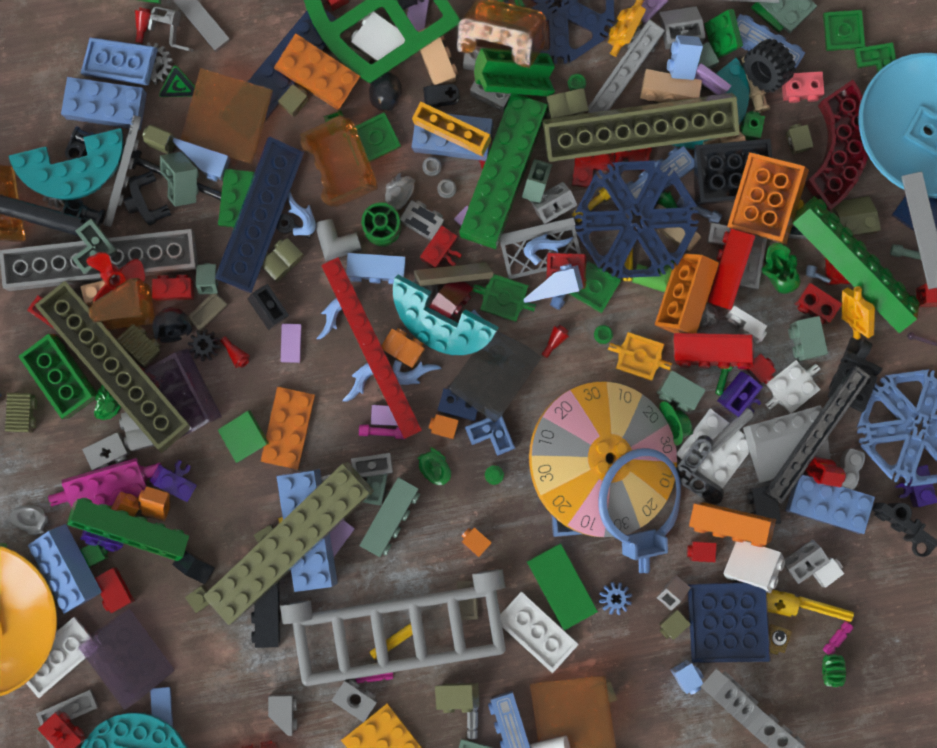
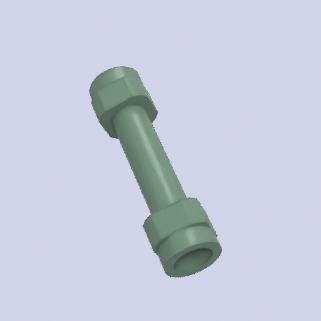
M892 244L890 255L894 257L906 256L921 260L920 252L905 249L903 245Z

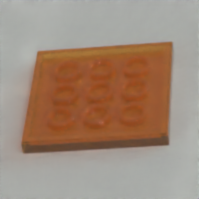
M200 68L181 140L252 164L273 90Z
M605 676L530 684L538 742L567 735L570 748H616Z

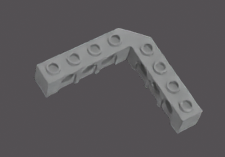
M715 669L701 685L713 699L768 748H805L804 745L806 743L798 736L792 737L791 734L793 732L784 724L782 727L779 726V720L771 713L769 716L766 715L757 706L759 702L726 671L722 674L719 670Z

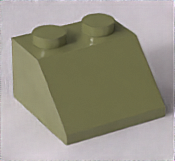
M869 196L843 200L832 209L833 213L840 219V223L853 232V237L876 234L881 230L878 212Z

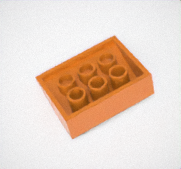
M749 152L727 227L787 244L809 169L802 165Z

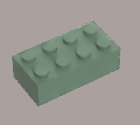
M399 477L397 478L363 538L360 547L378 557L388 554L392 546L389 542L392 537L397 538L402 529L399 527L401 521H406L411 513L408 510L411 503L416 504L421 495L418 493L419 489Z

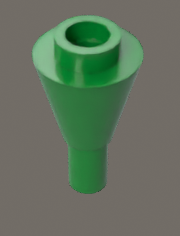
M664 190L656 204H660L665 208H678L671 191L666 192Z

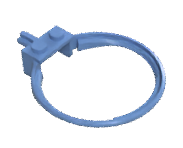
M649 448L632 450L618 458L607 471L598 497L599 513L604 527L613 537L622 542L623 555L639 560V573H649L650 557L668 553L666 534L672 529L677 520L681 500V484L676 467L665 454ZM641 456L656 457L669 466L676 481V499L673 510L659 530L652 529L625 535L613 524L607 510V495L610 484L618 470L630 460Z

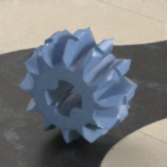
M611 582V589L606 585L603 587L607 591L606 594L603 592L599 593V595L605 597V599H600L599 603H607L602 609L607 610L610 607L609 614L612 615L614 609H616L617 615H620V608L625 612L628 610L624 606L625 603L628 605L632 604V602L626 600V598L632 597V594H624L629 588L626 586L621 590L622 583L619 582L617 588H615L614 582ZM613 594L620 595V598H618L620 599V601L618 603H616L615 601L611 602V599H613L611 598V596Z

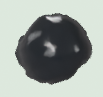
M387 72L370 84L369 98L372 106L379 111H390L398 105L402 93V84L397 76Z

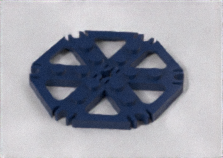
M508 0L500 3L501 27L509 25L503 32H513V37L509 41L518 39L512 45L526 52L549 54L550 57H553L554 65L557 64L558 57H562L563 64H566L568 55L570 63L605 40L606 38L602 36L607 37L609 33L604 31V27H613V24L607 20L615 22L614 0H606V11L602 14L578 3V0H562L560 8L553 6L550 9L549 7L554 3V0H549L550 2L547 4L545 2L548 0H530L537 5L517 18L510 16ZM568 20L590 31L593 35L590 41L578 49H572L569 45ZM548 21L550 48L547 51H543L529 44L526 41V35Z
M657 161L613 162L612 164L616 169L614 171L612 166L608 164L609 173L603 174L600 169L599 175L602 179L597 174L594 175L575 212L583 213V216H575V219L582 220V225L575 226V229H584V231L576 232L597 267L600 269L603 263L606 264L602 268V272H605L608 267L613 269L612 277L616 275L617 270H619L617 278L660 277L661 275L657 270L659 268L660 272L665 275L664 266L669 265L673 270L675 267L670 262L671 260L678 266L698 226H690V224L695 225L699 223L698 220L693 221L691 219V215L697 214L698 210L690 211V208H698L675 170H673L670 176L668 174L671 171V167H668L665 172L660 170L662 162L657 164L656 169L654 164ZM625 170H646L648 172V178L636 200L621 177L622 172ZM667 184H673L682 197L684 205L681 208L653 209L664 187ZM598 187L606 189L619 211L592 212L588 209V204ZM631 210L634 215L642 217L640 219L642 229L637 223L633 224L631 222L633 220ZM682 228L685 231V236L677 251L674 253L668 252L654 229ZM620 230L608 254L605 256L597 252L589 239V235L593 231ZM636 240L639 241L651 260V267L649 269L628 270L625 267V261Z

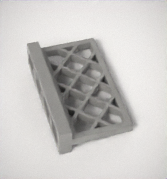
M574 217L502 234L500 244L508 279L547 271V267L541 268L544 263L547 265V255L543 260L539 258L542 263L538 269L534 270L527 266L530 261L529 258L525 264L515 259L520 250H524L523 245L527 240H533L546 233L556 238V240H561L560 237L563 232L571 230L573 239L567 244L564 253H567L568 249L572 248L577 254H581ZM513 243L519 247L514 257L507 254L505 245ZM549 250V251H548V253H551V252L556 253V252L553 251V250ZM513 261H516L523 268L520 273L512 275L510 266Z

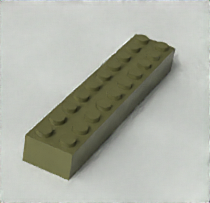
M733 93L543 120L546 153L549 162L740 135L737 97Z
M66 281L62 282L35 304L37 309L161 453L191 429L190 425Z
M349 462L343 463L203 597L228 625L233 624L368 498L374 490Z

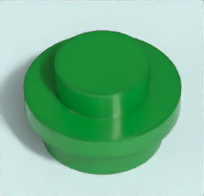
M581 74L571 75L567 83L568 88L571 91L585 89V77Z
M600 325L594 331V339L600 344L609 343L613 337L612 329L607 325Z
M490 466L485 471V479L492 485L499 484L504 478V472L499 466Z

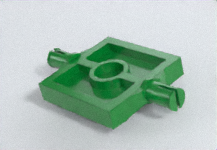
M493 274L486 287L474 284V289L472 290V292L483 295L480 311L513 322H517L519 313L523 308L534 312L536 304L524 302L528 285Z

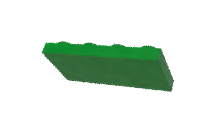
M561 543L527 561L563 630L598 612Z

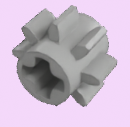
M710 304L705 305L699 326L705 328L708 325L712 327L717 322L719 317L716 316L718 312L714 306Z

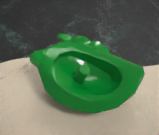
M101 385L95 397L97 404L94 416L100 420H108L117 415L121 406L107 389Z
M430 447L431 452L422 453L418 457L420 472L431 483L445 485L451 478L450 467L446 462V457L440 451Z

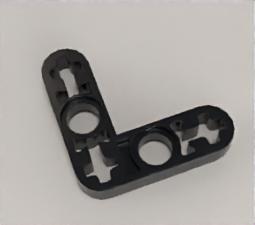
M702 435L696 439L676 469L678 475L683 470L686 471V474L683 476L679 475L680 484L710 504L716 505L724 497L723 489L696 471L713 447L712 439L707 435ZM706 442L707 447L705 446L700 453L698 450L701 443ZM695 455L698 458V462L691 463L688 457ZM694 481H702L704 483V487L697 488L694 485ZM712 493H718V496L712 497Z

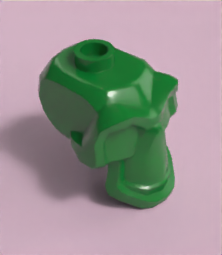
M774 243L767 250V264L761 268V271L769 278L778 293H791L800 286L801 282L796 269L797 258L795 255H789L790 249L781 243Z

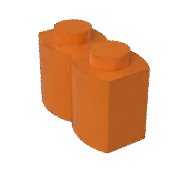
M399 328L397 330L391 329L381 345L383 351L413 369L425 351L422 347L423 343L415 338L413 340L406 337L407 333Z
M146 486L145 491L141 490L138 499L141 502L139 510H142V515L165 522L170 510V493Z

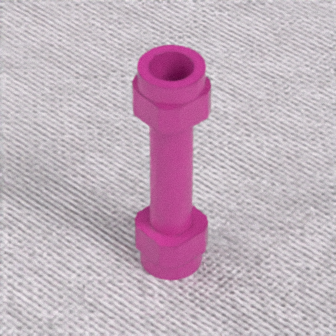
M359 425V436L379 435L404 439L399 427L388 429L370 427V425Z

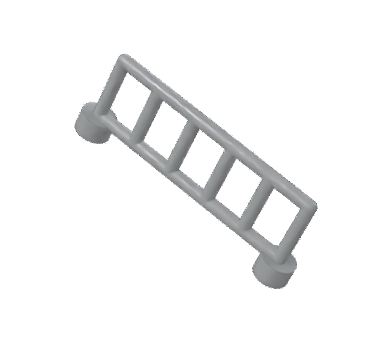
M503 569L473 573L474 587L313 613L311 600L280 605L282 623H293L302 684L312 686L502 655L506 647L496 590L506 588ZM486 597L493 644L466 648L459 601ZM447 603L455 650L428 655L420 607ZM409 609L416 657L389 661L382 613ZM370 616L378 663L351 667L343 620ZM332 622L339 669L312 673L305 626Z

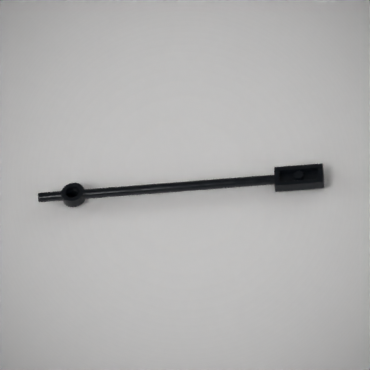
M132 151L131 158H134L131 169L135 170L136 166L139 165L162 175L159 165L140 158L142 155L141 151ZM197 182L198 191L221 200V192ZM282 214L276 228L282 234H289L293 231V228H300V226L295 224L290 215ZM284 220L288 221V225L285 227L281 225ZM310 234V235H302V236L307 237V238L310 239L311 236H312V234Z

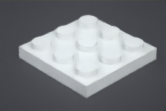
M709 409L694 428L693 434L688 436L679 448L676 455L682 459L699 436L707 435L713 440L730 423L712 409ZM738 430L715 453L710 452L696 471L723 489L750 453L745 434ZM701 443L698 450L700 453L705 446L707 447V443ZM695 455L688 457L691 463L698 462V458Z

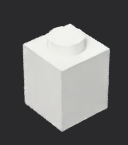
M828 557L831 562L813 574L822 587L826 588L844 574L841 570L843 566L837 559L834 560Z

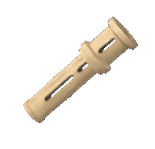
M747 78L751 91L749 98L752 99L755 108L753 111L759 113L768 111L770 105H767L766 92L759 90Z

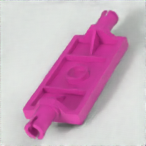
M137 458L63 479L62 486L64 491L48 495L51 507H54L55 505L68 502L72 508L73 503L78 498H88L94 504L111 506L120 491L139 497L141 490L145 491L147 478L153 476L158 465H161V463L144 467L139 465Z

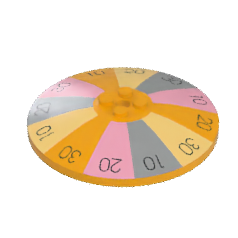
M613 382L587 383L576 386L558 396L539 418L530 443L529 466L531 478L543 505L563 525L588 536L613 537L604 527L598 507L600 487L609 468L622 455L642 448L654 449L665 454L674 466L677 467L676 445L665 417L643 394L628 386ZM608 453H611L614 457L611 464L606 461ZM641 456L624 464L615 474L608 490L607 510L613 524L623 534L631 533L649 523L667 502L675 478L665 462L656 457Z

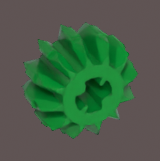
M829 654L823 657L822 675L826 686L839 687L845 684L846 667L843 656Z

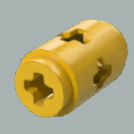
M773 589L771 593H767L769 613L788 617L797 615L800 599L795 594Z

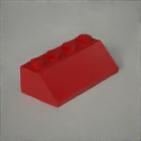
M732 228L724 232L722 238L724 246L722 250L719 249L716 256L719 264L707 302L732 310L755 235Z
M674 333V358L676 365H679V367L690 368L691 365H699V368L718 366L720 369H729L730 366H737L738 369L754 367L755 343L753 335Z

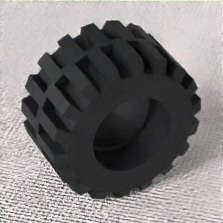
M775 39L761 41L747 52L743 59L745 61L743 63L744 72L747 74L749 81L751 80L752 84L755 87L757 86L759 90H764L768 93L770 91L775 92L794 76L796 72L794 66L796 63L789 49L785 48L783 43H778Z

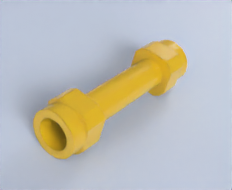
M605 188L599 190L600 194L589 202L588 209L590 211L603 200L608 201L611 198ZM576 210L571 214L574 219L576 215L583 216V213H575ZM575 219L578 223L582 221L581 219Z

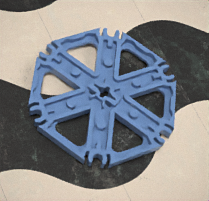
M929 369L882 377L880 382L883 384V387H879L875 383L867 407L861 413L857 428H859L857 434L863 433L866 436L859 440V443H862L861 447L891 480L893 474L896 473L894 482H897L899 477H904V485L907 486L910 479H912L910 487L937 483V475L922 477L916 473L924 448L937 461V415H935L937 410V379L934 377V370L931 371L929 377L927 376ZM919 381L922 384V390L916 407L896 387L897 384ZM881 401L898 420L871 424L869 422V415L874 402ZM923 419L922 428L924 429H922L917 436L918 431L916 426ZM904 440L897 464L889 465L875 450L877 444Z

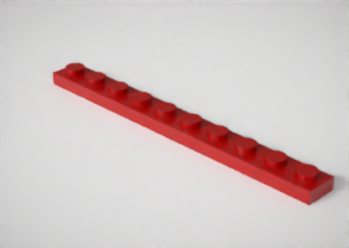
M339 257L321 265L404 439L421 432L420 425Z

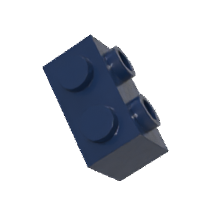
M448 386V389L443 388L438 412L475 421L481 398L477 397V393L467 391L464 394L460 393L458 388Z

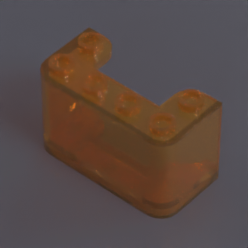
M476 0L459 22L457 51L471 53L477 46V39L511 46L513 61L519 66L530 68L544 47L546 17L542 12L494 0Z
M340 115L300 134L302 148L314 154V164L322 175L321 182L325 188L322 189L321 198L325 204L339 207L378 189L371 165L357 129L351 119Z

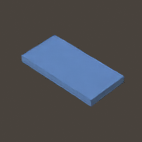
M90 37L81 74L149 85L158 49L152 46Z

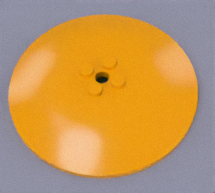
M0 546V696H3L27 683L47 660L57 631V609L52 591L41 572L24 556L9 548Z

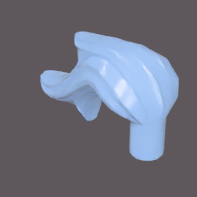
M289 192L288 202L291 210L288 212L298 215L303 220V227L293 228L294 236L312 234L316 229V222L310 205L307 208L301 207L296 203L291 192Z
M546 233L529 241L523 251L525 256L537 265L541 260L535 254L536 251L549 249L558 253V248L569 244L573 237L564 240L547 239Z
M337 298L321 313L326 314V324L316 339L325 337L332 328L337 329L336 317L342 309Z
M395 360L392 368L400 385L420 384L417 379L421 375L431 370L442 369L434 364L422 365L420 361L413 370L400 372L402 362Z
M368 363L352 375V377L356 378L355 384L343 401L352 400L359 392L364 394V385L367 379L373 375Z

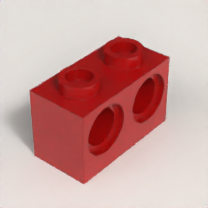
M811 283L805 286L794 303L798 306L797 309L804 314L809 313L813 317L820 316L822 325L829 324L842 305L841 302ZM807 295L813 298L812 305H808L805 302ZM822 306H826L829 309L828 315L822 314Z

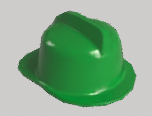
M666 401L661 402L659 409L669 424L674 444L680 445L683 438L693 434L691 421L684 412L675 411Z

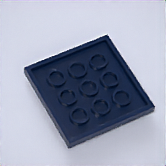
M748 583L688 584L690 587L688 601L691 624L692 663L771 661L768 601L765 589Z

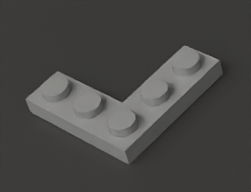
M711 223L707 243L724 245L722 238L724 232L729 230V227L727 225ZM755 235L739 287L759 289L766 238Z
M92 689L38 712L36 715L40 725H42L59 710L67 713L73 719L99 706ZM47 740L49 747L54 748L53 745Z

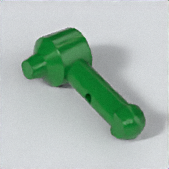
M734 366L721 370L715 390L716 395L721 396L723 394L728 373Z

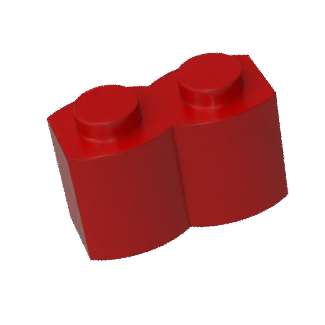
M815 456L805 470L809 476H813V479L818 484L840 488L846 479L845 471L841 467H837L833 460Z

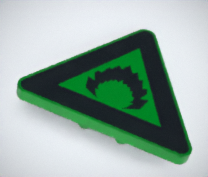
M176 65L173 66L159 92L160 97H195L201 95L199 89Z

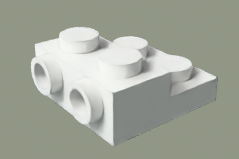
M733 306L732 310H728L724 316L728 318L727 322L731 325L740 326L737 334L753 335L754 342L757 344L762 342L767 334L765 331L767 325L736 306Z

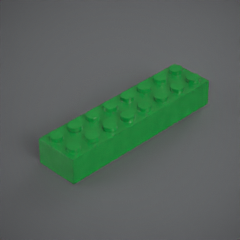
M511 94L459 231L460 238L495 250L497 249L543 126V120L546 118L548 104L518 94Z
M814 196L797 211L793 224L854 287L859 286L862 288V296L873 304L875 309L898 333L902 332L918 318L920 306L918 299L914 295L910 296L905 286L893 278L891 271L888 268H883L880 265L879 259L866 250L865 244L860 240L857 241L853 237V232L840 223L838 216L834 213L831 214L826 209V204Z

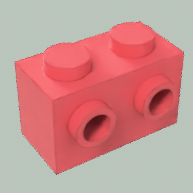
M823 71L794 73V76L782 86L783 101L789 100V103H797L804 99H807L808 102L818 101L824 95Z

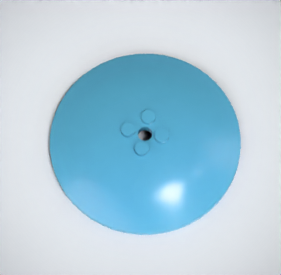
M917 53L894 60L882 68L870 81L860 103L859 132L870 160L889 181L904 189L902 176L922 171L928 198L937 199V54ZM924 127L929 128L932 131V135L925 134Z

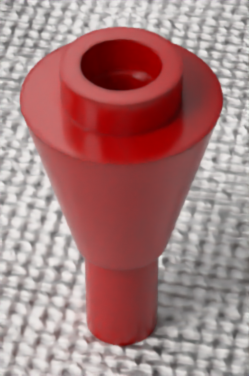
M139 7V11L135 10L136 43H143L144 33L149 25L150 9Z
M560 324L558 327L554 326L547 343L548 345L541 355L548 358L554 349L570 337L567 334L569 331Z
M226 336L220 340L227 349L235 368H243L249 363L250 355L233 345Z

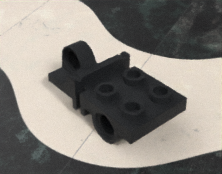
M852 337L850 338L843 358L840 360L841 363L838 365V371L833 376L829 385L830 391L827 397L830 398L851 367L856 365L870 375V378L850 407L860 412L865 411L878 378L876 376L882 371V367L865 360L871 351L873 343L864 339L859 341Z
M875 503L872 507V510L876 512L874 515L877 518L890 522V527L900 533L902 531L906 533L903 539L912 542V551L916 556L926 557L937 547V539L923 530L926 524L921 523L919 519H916L915 522L910 519L912 510L909 505L905 503ZM921 542L926 545V551L923 554L917 551V545Z

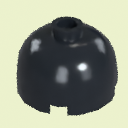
M166 307L160 311L152 323L155 339L159 338L163 343L182 340L180 336L185 334L189 336L192 332L188 315L182 310L172 307Z

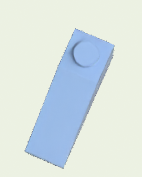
M176 138L173 139V143L207 175V179L215 182L218 179L223 181L224 169L228 168L230 158L227 155Z
M566 264L560 266L557 272L524 298V302L580 291L583 288L578 265Z

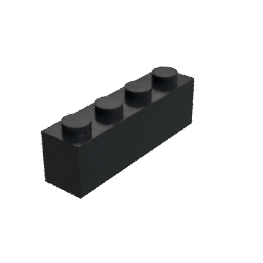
M280 580L254 604V612H251V623L255 624V631L251 633V641L255 643V648L280 646Z

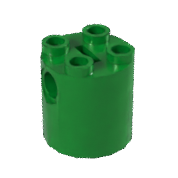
M378 202L370 205L364 211L361 224L366 238L372 244L387 247L398 239L401 234V222L398 212L393 206Z

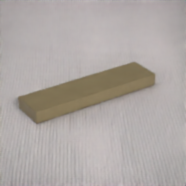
M485 262L414 270V277L419 286L489 279L493 277V271Z

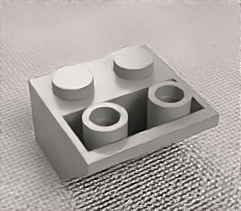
M697 6L659 12L661 28L665 30L663 33L665 50L670 49L677 35L699 37L702 43L705 40L703 20Z

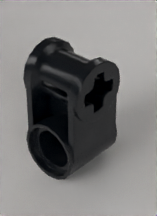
M453 84L431 85L423 88L424 103L433 108L455 105L460 100L459 90ZM453 91V98H449V92Z
M76 126L65 150L68 160L76 159L71 157L75 151L80 152L77 158L87 156L83 137L95 135V133L85 132Z

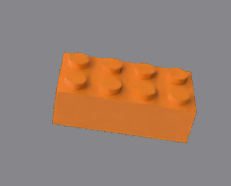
M296 33L274 69L337 110L340 109L360 77Z
M685 253L678 266L674 262L675 268L671 272L655 326L672 333H697L719 263L704 255Z
M697 502L693 505L689 527H693L695 532L705 533L710 531L716 537L724 538V536H730L733 541L743 543L747 540L751 541L753 546L763 547L772 541L776 519L705 502Z

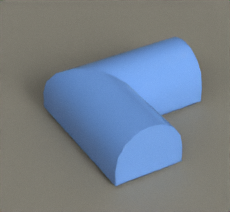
M501 413L465 427L472 445L490 438L497 456L515 449Z

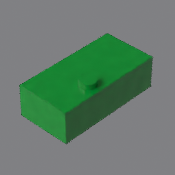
M47 334L18 356L61 419H70L95 400L96 390L57 334Z

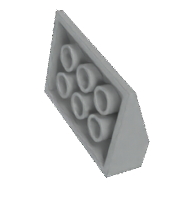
M821 405L743 427L759 483L776 477L821 412ZM828 438L815 455L816 457L830 459Z

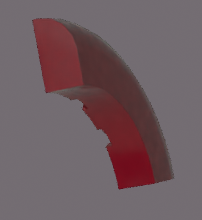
M851 80L818 104L827 127V149L820 167L805 182V186L813 197L815 196L818 200L821 199L826 204L828 211L837 206L856 185L868 158L861 140L858 123L862 94L854 80Z

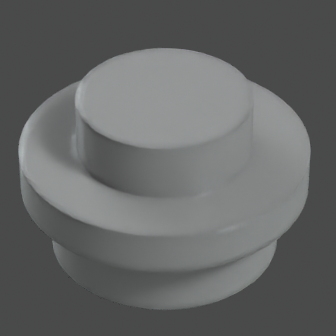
M435 157L425 159L422 165L424 173L428 176L437 175L441 171V162Z
M450 179L440 181L437 186L438 194L443 198H451L456 193L455 183Z

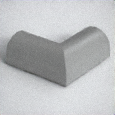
M333 219L316 223V231L325 261L346 256L348 253L362 251L357 232L338 237Z

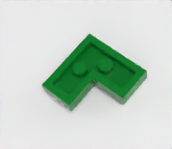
M893 42L856 48L854 50L857 68L876 66L877 73L886 65L896 60Z

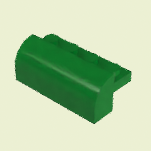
M481 48L475 62L474 77L476 84H482L485 92L550 96L555 92L549 79L555 66L549 54Z

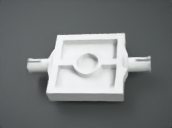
M797 360L793 361L766 384L773 395V398L765 403L766 407L771 410L779 403L791 414L820 391L812 376L821 369L817 364H814L810 369L806 370Z

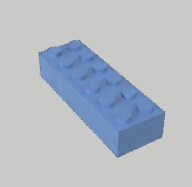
M320 469L276 476L283 520L322 484ZM330 533L291 569L294 592L333 587L338 583Z

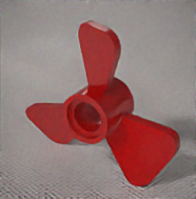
M99 252L88 257L86 260L89 266L100 271V276L105 282L93 299L95 305H107L111 300L112 290L121 288L125 281L142 283L145 280L143 264L139 259L131 260L120 269L115 264H111L110 257L106 252Z

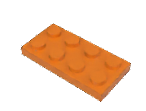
M277 387L266 435L269 444L264 446L260 462L299 470L315 399L314 394Z

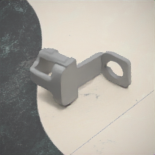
M154 7L151 11L148 30L154 31L156 21L170 24V46L193 52L194 49L176 45L177 26L179 27L181 13L172 9ZM158 9L167 11L166 15H157Z

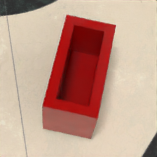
M117 567L95 578L102 591V605L106 611L114 613L135 601Z

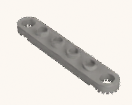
M133 115L104 219L103 225L112 226L117 205L121 206L124 195H121L122 187L126 188L129 177L126 176L127 169L131 170L134 158H131L132 151L137 150L139 143L136 136L141 117Z

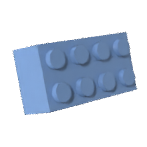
M67 77L61 115L68 120L129 129L133 115L141 117L138 129L141 130L147 93L140 87Z
M448 114L490 134L492 141L494 126L492 119ZM415 125L411 148L415 153L486 161L491 148V142L482 157Z
M802 475L791 490L785 511L858 534H865L875 497L845 487L839 488L818 484L812 477Z
M66 524L46 532L28 545L63 614L83 605L102 593Z

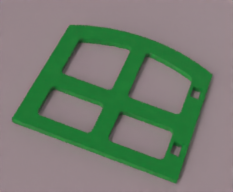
M304 0L313 25L330 51L347 68L358 74L360 78L369 84L462 23L448 0H433L443 14V17L421 32L416 31L397 0H365L333 22L329 21L321 0ZM382 7L404 37L405 42L375 63L369 64L356 54L340 38V35Z

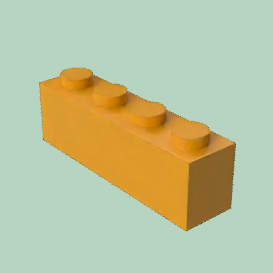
M421 101L412 117L415 125L482 157L491 142L490 134Z

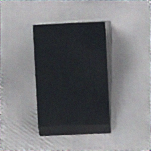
M185 550L182 559L179 561L174 560L172 564L184 575L203 584L207 583L215 569L214 566Z

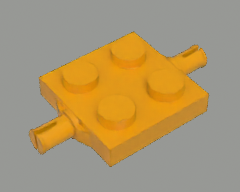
M636 0L631 8L624 9L619 13L617 17L618 22L609 33L610 38L607 42L613 46L610 52L612 56L617 57L621 47L630 43L646 11L642 7L645 0Z
M859 286L854 287V291L848 287L842 290V319L852 327L853 338L857 340L861 338V333L867 338L874 335L875 307L872 303L863 299L862 288Z
M627 332L625 341L621 346L611 342L609 344L611 347H608V350L618 353V362L615 368L617 370L652 381L655 371L659 367L669 371L671 369L672 363L661 360L664 346L662 343Z

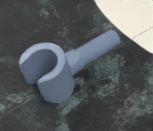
M807 265L806 275L809 278H817L830 283L831 279L816 273V266Z

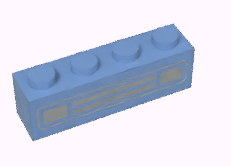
M739 15L737 23L743 49L749 52L761 41L775 39L778 43H783L784 47L789 49L796 63L794 67L798 66L805 54L800 46L788 43L783 36L775 35L770 32L768 27L753 22L754 20L750 16Z
M684 146L680 149L678 147L674 148L668 153L669 157L663 160L661 158L654 164L656 169L657 164L662 162L660 166L662 172L667 171L668 167H671L668 176L675 170L680 179L694 169V159ZM646 170L638 175L639 179L636 182L630 181L626 184L635 200L648 178ZM667 184L664 187L663 191L670 187L672 184Z
M513 691L491 697V703L488 706L491 715L495 714L497 722H494L497 734L501 733L503 738L500 741L501 748H530Z

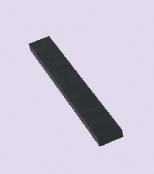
M856 365L851 367L765 493L781 504L784 502L868 381L870 375Z

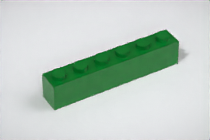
M78 498L73 503L67 525L175 561L183 558L189 535L184 534L182 530H171L162 523L153 524L147 522L148 519L144 517H133L126 511H115L108 505L94 504L88 498Z

